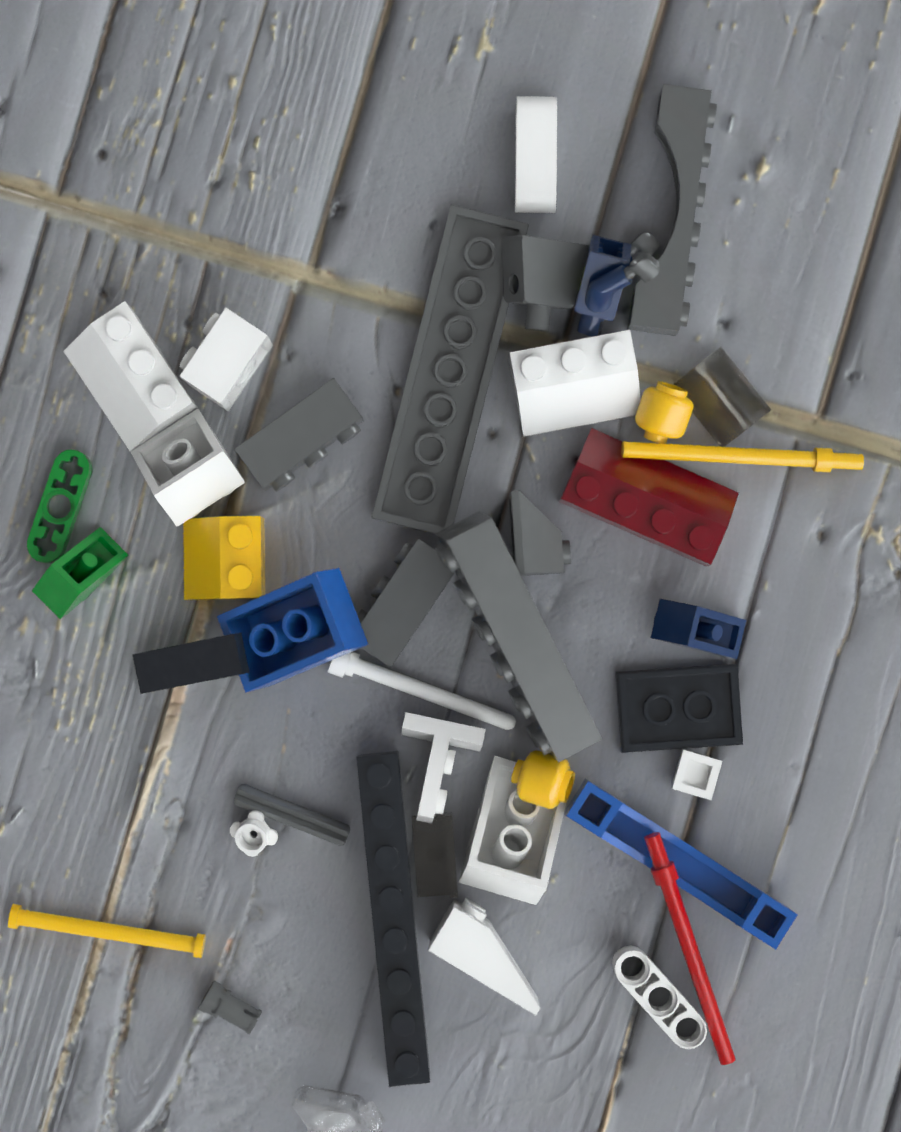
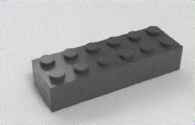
M478 511L436 533L440 544L435 546L436 552L445 568H449L451 573L456 572L459 580L455 581L453 585L463 604H467L470 610L474 608L477 616L471 619L482 641L485 640L488 646H493L495 652L490 655V658L499 675L503 676L507 683L511 681L514 688L508 690V694L517 711L521 712L525 719H530L531 724L527 725L526 729L536 748L539 747L543 755L550 753L558 762H561L602 740L493 519Z

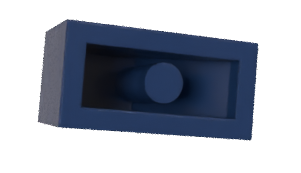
M660 598L650 638L737 659L746 620L696 605Z

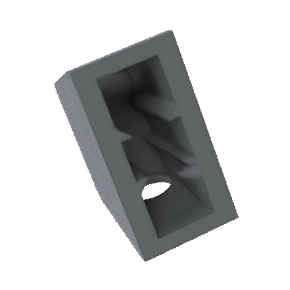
M526 235L502 236L504 299L507 303L527 306L525 329L549 331L551 309H572L574 307L589 245Z

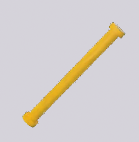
M12 904L8 918V928L18 929V926L189 952L193 953L194 958L201 959L206 940V934L197 933L196 937L149 930L23 910L22 905Z

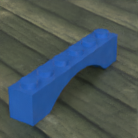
M586 778L564 811L568 818L650 869L653 867V863L644 837L648 834L659 832L668 859L675 864L679 879L676 880L677 886L775 950L798 916L790 908Z

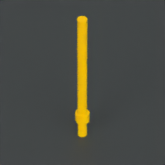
M623 441L621 449L622 458L812 467L813 472H831L832 469L862 470L864 466L863 454L834 453L832 448L815 447L813 451Z

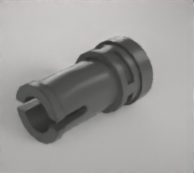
M213 981L198 1010L210 1014L214 1018L219 1016L246 1031L247 1034H250L262 1011L230 994V990L225 989L220 983Z

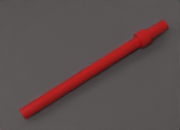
M660 833L648 834L644 839L653 863V867L650 870L655 885L661 887L720 1064H731L736 1058L676 883L679 876L675 864L668 859Z

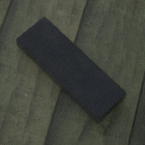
M241 632L132 654L140 694L249 673Z

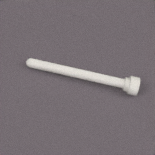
M353 651L333 659L328 673L343 678L344 674L352 677L354 673L505 730H511L516 724L515 717L511 714L359 658L360 654Z

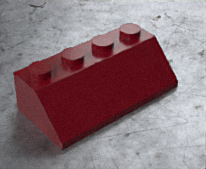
M591 428L559 502L705 567L712 565L728 528L739 492L666 460L622 458L621 449L623 441Z

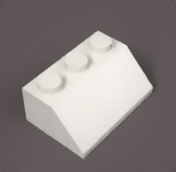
M126 301L92 322L63 351L130 452L198 408Z
M630 330L509 352L508 360L523 437L636 415L641 397L638 368Z

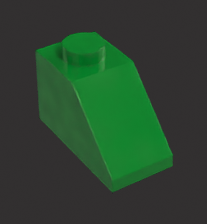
M99 527L52 563L32 589V592L61 619L82 603L128 557V554Z

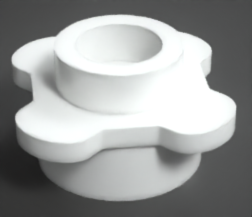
M256 810L251 811L248 814V818L244 821L234 822L230 827V834L235 838L238 848L246 855L252 857L257 856L266 845H274L278 840L277 831L271 829L264 821V814ZM256 831L257 836H252L250 832Z

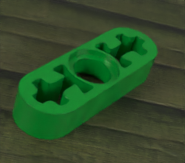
M65 450L54 460L27 539V550L30 556L38 562L54 563L66 551L92 475V463L80 451ZM74 457L79 458L78 465L83 468L81 475L74 474L69 485L78 487L75 495L66 489L55 488L57 480L63 484L66 483L68 472L63 470V464L65 462L71 463ZM57 495L66 496L71 503L70 512L63 518H55L49 512V503ZM44 518L50 523L65 525L63 533L54 529L51 541L57 544L55 552L48 551L45 556H42V548L36 546L39 538L46 539L50 527L42 526Z

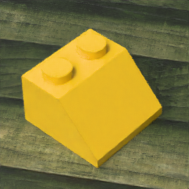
M262 516L192 518L183 523L184 600L256 599L265 595V519Z

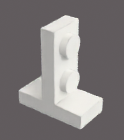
M405 712L401 735L433 742L416 821L432 824L435 813L443 815L448 791L440 789L443 774L451 775L456 751L448 750L449 745L480 752L486 729Z

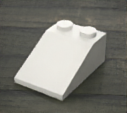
M494 756L468 842L458 883L537 905L547 889L566 803L560 802L557 807L547 809L522 801L517 794V784L511 781L516 762Z
M465 898L462 903L453 899L429 939L428 951L534 1015H537L540 1010L538 997L493 925L486 918V910L468 898Z

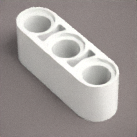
M516 96L515 213H555L557 97Z
M632 945L619 949L613 957L612 966L620 983L675 1044L684 1049H693L701 1045L706 1038L707 1028L698 1011L644 951ZM631 956L640 958L643 965L637 975L626 976L621 972L622 962L626 958ZM657 987H664L669 990V1000L663 1006H652L648 1000L650 992ZM684 1018H692L697 1022L696 1031L688 1037H682L676 1033L677 1024Z

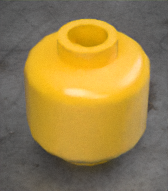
M658 381L656 386H651L644 390L635 415L636 424L645 430L644 438L656 443L666 444L668 438L678 439L685 434L694 408L693 402L687 397V390L662 381Z
M534 750L527 755L525 760H517L511 781L517 784V794L522 801L552 809L557 807L560 802L566 803L574 785L575 772L570 770L567 759L558 762L550 753L543 755L540 750Z

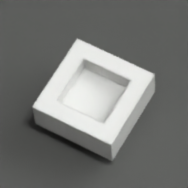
M682 749L671 788L712 800L723 761Z

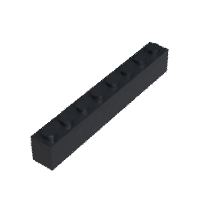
M399 752L361 754L356 759L389 1087L430 1083V1064Z

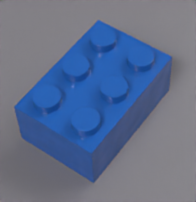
M340 568L312 573L217 616L224 635L242 633L249 673L239 675L245 693L270 687L369 645Z

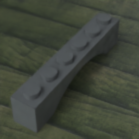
M663 84L661 88L654 133L665 149L673 171L676 189V213L670 239L658 260L660 263L658 267L659 273L648 283L641 279L633 289L628 330L676 336L680 326H687L690 303L683 302L685 286L692 287L695 273V263L689 262L691 246H698L701 223L694 222L696 207H703L706 192V183H700L699 180L701 167L708 168L711 154V143H705L706 128L714 127L717 104L710 103L712 90Z

